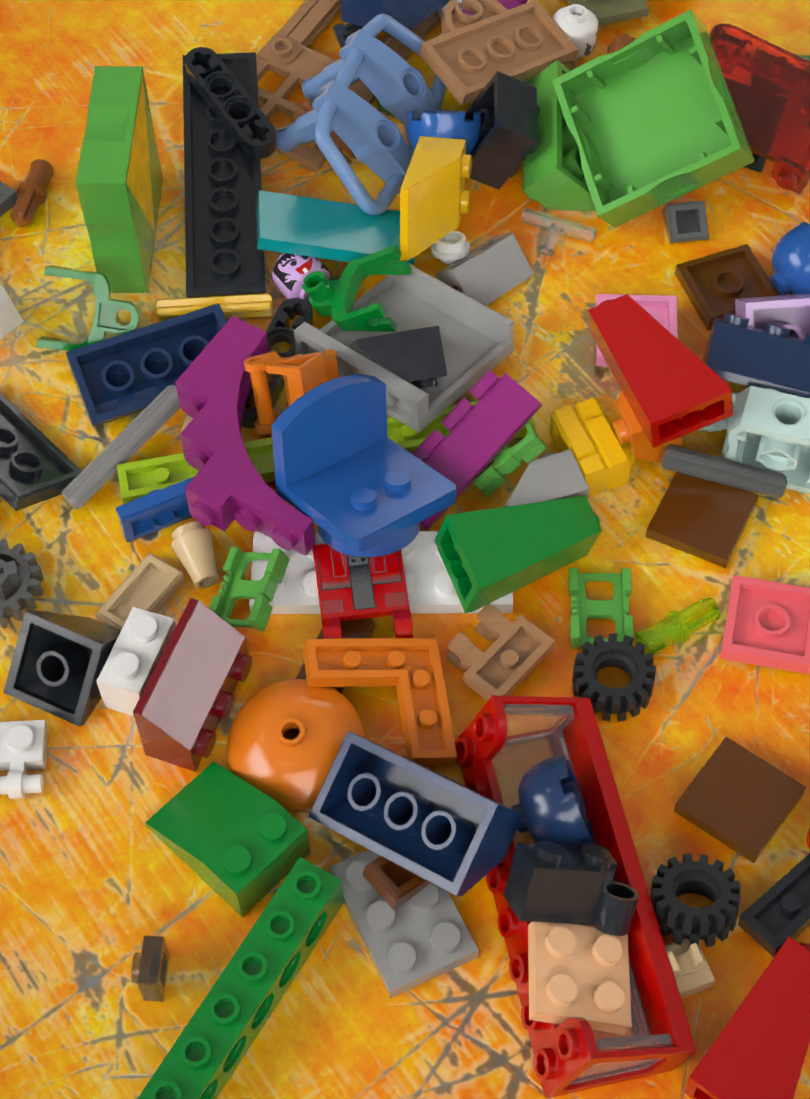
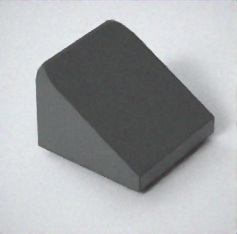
M705 201L667 204L663 208V219L670 244L709 239Z

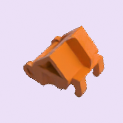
M325 350V356L323 352L304 355L297 354L291 357H282L276 351L244 360L245 371L250 372L258 420L254 423L256 433L271 434V425L282 414L274 415L267 373L283 376L288 402H285V408L287 409L308 391L339 377L338 359L335 350Z

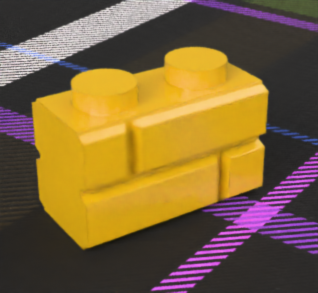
M594 397L578 402L575 406L568 405L554 410L550 416L549 431L559 452L571 449L589 487V497L602 493L605 489L611 490L626 485L629 481L631 466L634 465V456L628 443L621 445L613 427V421L615 420L610 410L603 411L598 400Z

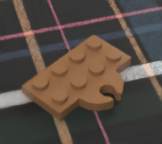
M451 0L444 10L441 20L443 35L423 42L419 55L458 102L464 105L478 97L497 71L523 81L535 76L556 60L562 64L575 60L579 49L537 0L509 10L496 0H462V8L473 15L463 13L459 9V3L456 0Z

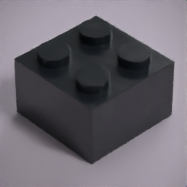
M497 71L468 108L465 119L474 120V112L482 113L479 132L480 139L474 151L469 154L472 155L471 179L499 190L509 177L515 176L520 164L528 154H533L536 151L541 138L538 132L540 108L537 105L536 87Z

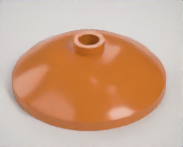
M307 679L284 680L256 692L237 712L228 735V761L234 775L273 798L286 811L294 813L310 811L314 806L347 732L350 731L365 738L364 731L353 705L333 687H307ZM295 728L300 731L295 739L288 740L284 738V734L289 729Z

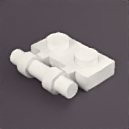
M45 720L0 722V771H9L7 776H0V795H8L9 799L25 798L27 793L43 792V775H27V771L46 769L48 726Z

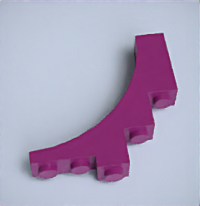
M232 316L175 382L180 408L193 418L180 434L184 457L193 468L199 470L185 488L189 511L199 523L207 526L211 524L223 531H226L231 523L236 520L244 529L251 532L258 531L270 537L282 549L288 551L293 549L307 556L313 548L312 545L316 544L313 520L287 504L264 482L249 459L241 436L244 407L252 388L250 372L245 371L244 360L252 356L269 353L267 333Z

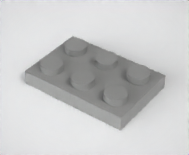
M366 850L330 866L329 870L330 874L341 879L344 904L390 998L479 957V950L448 891L430 883L411 899L393 910L363 877L365 866L381 856L371 850Z

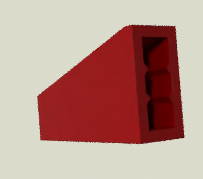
M628 294L613 300H606L598 306L588 309L592 337L653 448L733 416L732 390L729 385Z
M790 937L787 938L689 1076L684 1094L691 1099L794 1098L810 1043L809 944L798 943Z

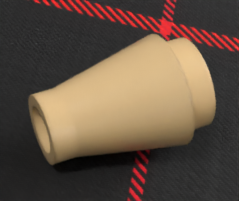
M198 521L189 522L176 528L172 533L173 542L171 547L192 578L195 587L203 589L216 584L220 578L216 567L212 531L206 529L205 525Z

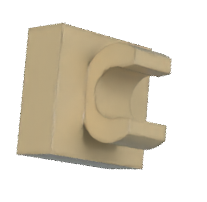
M685 939L682 941L681 946L675 943L665 946L681 999L714 987L716 980L700 945L697 943L690 945V940Z

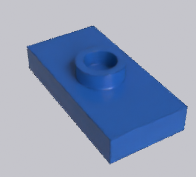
M194 477L164 489L153 490L146 496L115 507L126 541L131 542L193 517L189 511L185 488Z

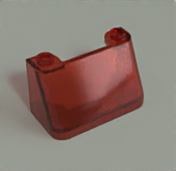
M724 23L715 25L711 29L709 37L751 152L775 163L771 175L779 187L800 194L810 180V62L737 26Z

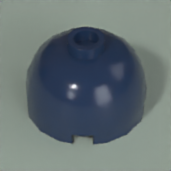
M563 753L550 757L533 765L523 775L518 786L519 804L511 806V809L524 814L518 827L519 833L529 831L536 844L542 840L571 847H582V845L588 843L595 844L591 821L584 822L583 819L586 818L584 809L586 804L569 760H566V754Z

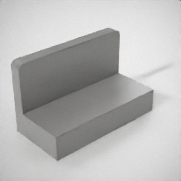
M510 233L492 237L472 250L466 257L453 262L436 273V276L450 287L457 286L461 293L487 306L531 277L533 271L514 234Z

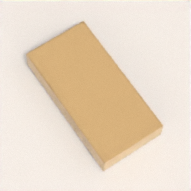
M149 553L95 613L97 621L121 631L132 607L157 614L185 582L184 573Z

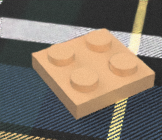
M531 922L528 925L529 1020L560 1025L570 1017H582L587 1020L592 1030L623 1035L632 1028L628 934L613 936L603 933L594 927L583 925Z

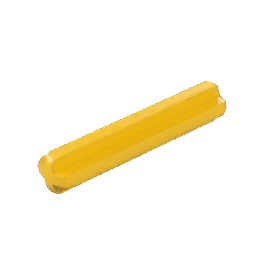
M269 293L159 299L156 303V315L158 321L162 322L219 303L225 319H230L232 316L236 318L270 317L273 314V299Z

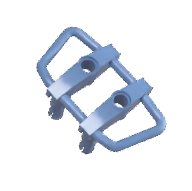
M387 14L376 15L362 29L349 35L345 41L346 45L339 52L341 58L325 66L322 72L304 80L302 92L306 99L313 102L312 107L314 109L299 116L294 123L277 130L278 133H276L277 146L283 152H290L304 143L316 141L317 146L359 208L365 213L374 216L384 213L397 194H400V188L414 151L406 143L393 121L387 119L371 104L349 90L348 87L361 80L379 100L383 108L390 111L404 126L405 111H414V118H421V113L425 110L442 111L441 105L447 89L438 76L435 75L430 90L420 71L409 65L396 52L375 38L376 35L384 30L419 55L421 44L425 41ZM335 132L352 150L355 157L386 183L375 200L371 198L330 137V133Z

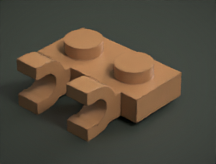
M488 604L477 614V619L480 622L475 627V631L485 639L494 641V643L485 652H482L472 641L459 632L448 644L451 652L447 655L446 659L456 668L467 670L463 674L462 682L486 701L492 695L510 696L554 649L555 645L554 639L524 616L520 615L511 623L494 606Z

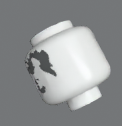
M579 4L559 9L553 15V20L579 49L573 61H578L590 55L595 48L598 30L596 15Z

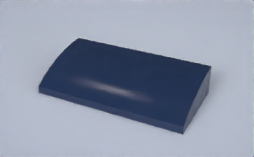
M217 303L66 352L68 366L92 426L95 427L143 411L167 386H176L175 382L227 323L220 304Z

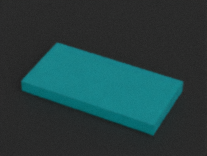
M258 190L256 199L257 249L343 262H351L354 259L362 258L394 245L400 251V211L387 209L384 213L374 216L365 213L355 204ZM415 257L407 262L414 265Z

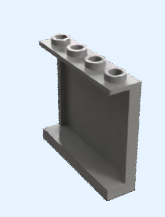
M408 263L412 268L411 275H388L355 301L352 307V311L380 302L386 310L385 316L381 318L391 317L397 325L395 332H343L332 320L320 330L304 322L294 330L296 355L323 352L325 356V350H335L338 359L339 377L364 374L375 376L386 384L387 414L419 433L472 388L488 370L494 369L513 352L514 322L503 314L495 312L472 297L464 295L446 285L443 281L435 279ZM439 325L447 376L437 378L438 386L419 389L412 382L409 383L352 350L350 344L360 338Z

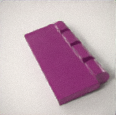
M488 370L469 391L479 402L473 406L465 398H462L441 421L450 431L449 435L445 438L434 429L412 453L456 485V499L543 406L507 373L499 378L491 370ZM448 508L421 521L420 525L428 531Z

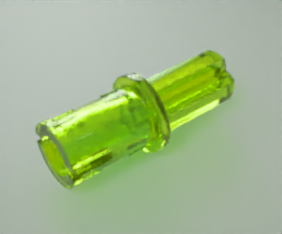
M703 598L679 612L670 610L661 621L636 632V644L640 641L645 645L644 655L650 652L654 656L661 650L679 641L681 643L689 641L690 634L718 620L721 616V611L713 598Z

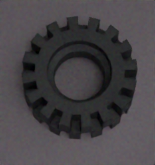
M609 633L608 642H604L602 635L594 637L593 646L587 641L582 646V653L578 652L575 657L572 678L574 696L578 695V698H590L595 716L598 711L603 712V721L610 722L611 714H617L618 722L626 721L628 711L634 718L640 714L641 707L644 709L647 707L650 696L652 697L656 675V665H653L654 658L650 652L644 655L645 645L640 641L635 647L631 646L633 637L625 635L623 642L617 641V633ZM605 667H618L629 673L631 682L623 688H609L598 682L596 674Z
M691 853L683 854L682 863H679L674 856L668 859L667 867L661 864L657 869V875L653 876L650 897L658 925H660L661 935L666 938L671 932L674 933L673 943L680 946L683 938L689 939L690 945L694 943L699 945V940H704L706 947L715 945L716 936L721 941L728 938L729 930L733 932L736 926L741 897L739 881H734L735 873L731 869L723 872L724 863L718 859L715 860L713 865L708 864V856L700 854L699 861H692ZM695 893L707 897L713 904L702 908L690 907L681 903L676 897L682 894Z

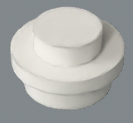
M451 231L448 235L431 245V253L442 263L452 264L470 253V244L466 241V236L462 232Z

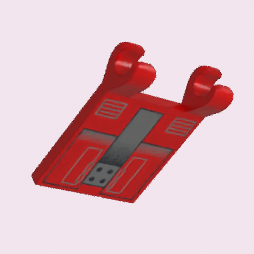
M329 544L312 545L323 639H342L340 621L384 616L393 617L395 638H413V621L401 550L378 557H356L340 553Z

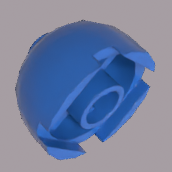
M425 110L421 113V118H414V111H405L407 141L411 149L415 151L420 136L466 140V154L469 155L474 151L480 139L479 132L482 113L474 112V120L465 119L466 111Z
M802 222L789 230L778 240L773 249L771 264L775 274L770 276V279L775 289L781 295H786L787 293L789 295L810 294V224Z

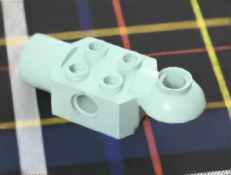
M750 385L740 393L732 392L733 416L698 430L706 432L728 430L721 453L724 459L784 474L787 477L786 489L810 494V398Z

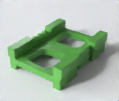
M530 420L525 424L527 435L513 447L507 444L495 457L494 463L480 473L473 481L474 485L487 497L507 481L504 475L506 473L510 474L519 467L522 460L529 463L547 449L545 442L539 438Z
M231 547L223 567V571L227 573L223 576L225 581L221 582L222 588L218 590L220 595H213L209 609L232 627L256 628L258 631H265L273 609L269 602L273 601L278 587L276 582H282L290 559L281 549L273 548L272 553L242 552L238 547ZM252 561H268L264 577L261 580H244L248 565ZM255 599L247 619H230L237 600Z
M569 568V595L571 602L570 640L572 649H579V646H583L587 641L593 646L594 638L587 635L586 622L589 619L613 620L615 622L617 641L623 642L625 635L633 637V643V615H629V596H631L632 591L631 568H622L621 574L578 573V568ZM590 581L611 582L614 586V598L612 600H589L586 597L585 584ZM603 638L604 642H608L609 638Z

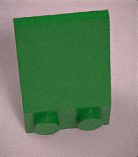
M214 761L145 822L146 827L241 917L250 911L289 874L299 857L305 859L311 853L307 829L273 798Z

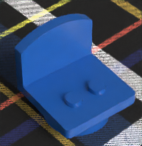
M353 374L327 381L293 402L271 425L277 494L301 513L311 518L317 524L318 533L324 543L329 544L340 553L356 557H378L397 552L416 538L420 530L421 521L456 502V485L387 437L386 384L375 376Z

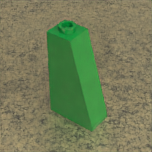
M586 496L449 514L446 515L434 542L465 613H469L587 556L602 529L599 517L593 512Z

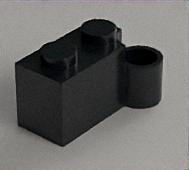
M546 840L538 841L537 844L517 843L503 896L520 921L593 925L597 930L613 936L628 934L639 899V893L627 884L613 881L618 863L606 848L589 843L582 845V847L561 846Z

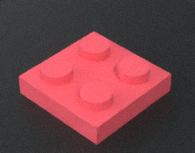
M733 575L720 659L810 674V588Z

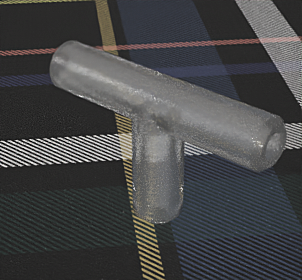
M525 208L522 212L521 221L523 223L548 230L539 247V251L545 256L553 255L563 234L588 242H593L596 238V227L530 208Z

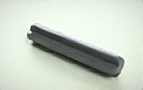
M668 445L662 457V467L666 470L777 499L782 498L787 486V477L784 474L674 445Z

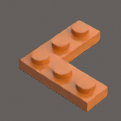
M437 638L305 640L303 655L307 687L396 686L407 758L425 767L454 765L457 759V752Z

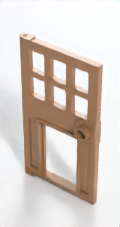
M306 0L279 32L275 33L257 54L258 82L268 70L287 78L275 93H270L258 87V101L264 104L261 111L268 119L276 110L293 117L299 106L285 99L298 84L302 85L305 83L304 80L322 72L325 66L336 61L309 47L341 11V0ZM433 14L414 28L412 32L424 40L438 24V17ZM387 34L381 41L405 61L414 53V51L390 34ZM361 80L348 87L349 90L356 93L369 104H372L376 99L375 95ZM300 145L290 152H283L276 146L275 150L299 162L301 167L314 173L327 160L316 145L313 149Z

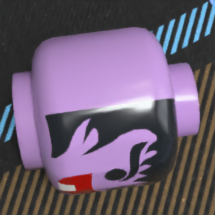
M282 253L273 268L272 279L275 286L287 300L299 298L310 304L309 295L302 289V284H305L303 282L305 277L312 272L321 271L326 276V279L330 281L331 275L328 268L319 258Z

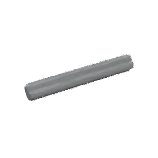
M175 385L167 386L62 490L63 499L71 507L80 509L118 471L117 464L126 463L180 409Z

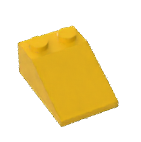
M419 137L400 188V261H409L436 243V241L457 229L463 213H469L471 190H465V178L470 179L472 155L466 154V140Z

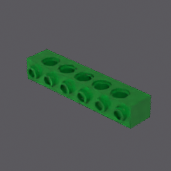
M299 857L137 1099H217L344 904L341 879Z

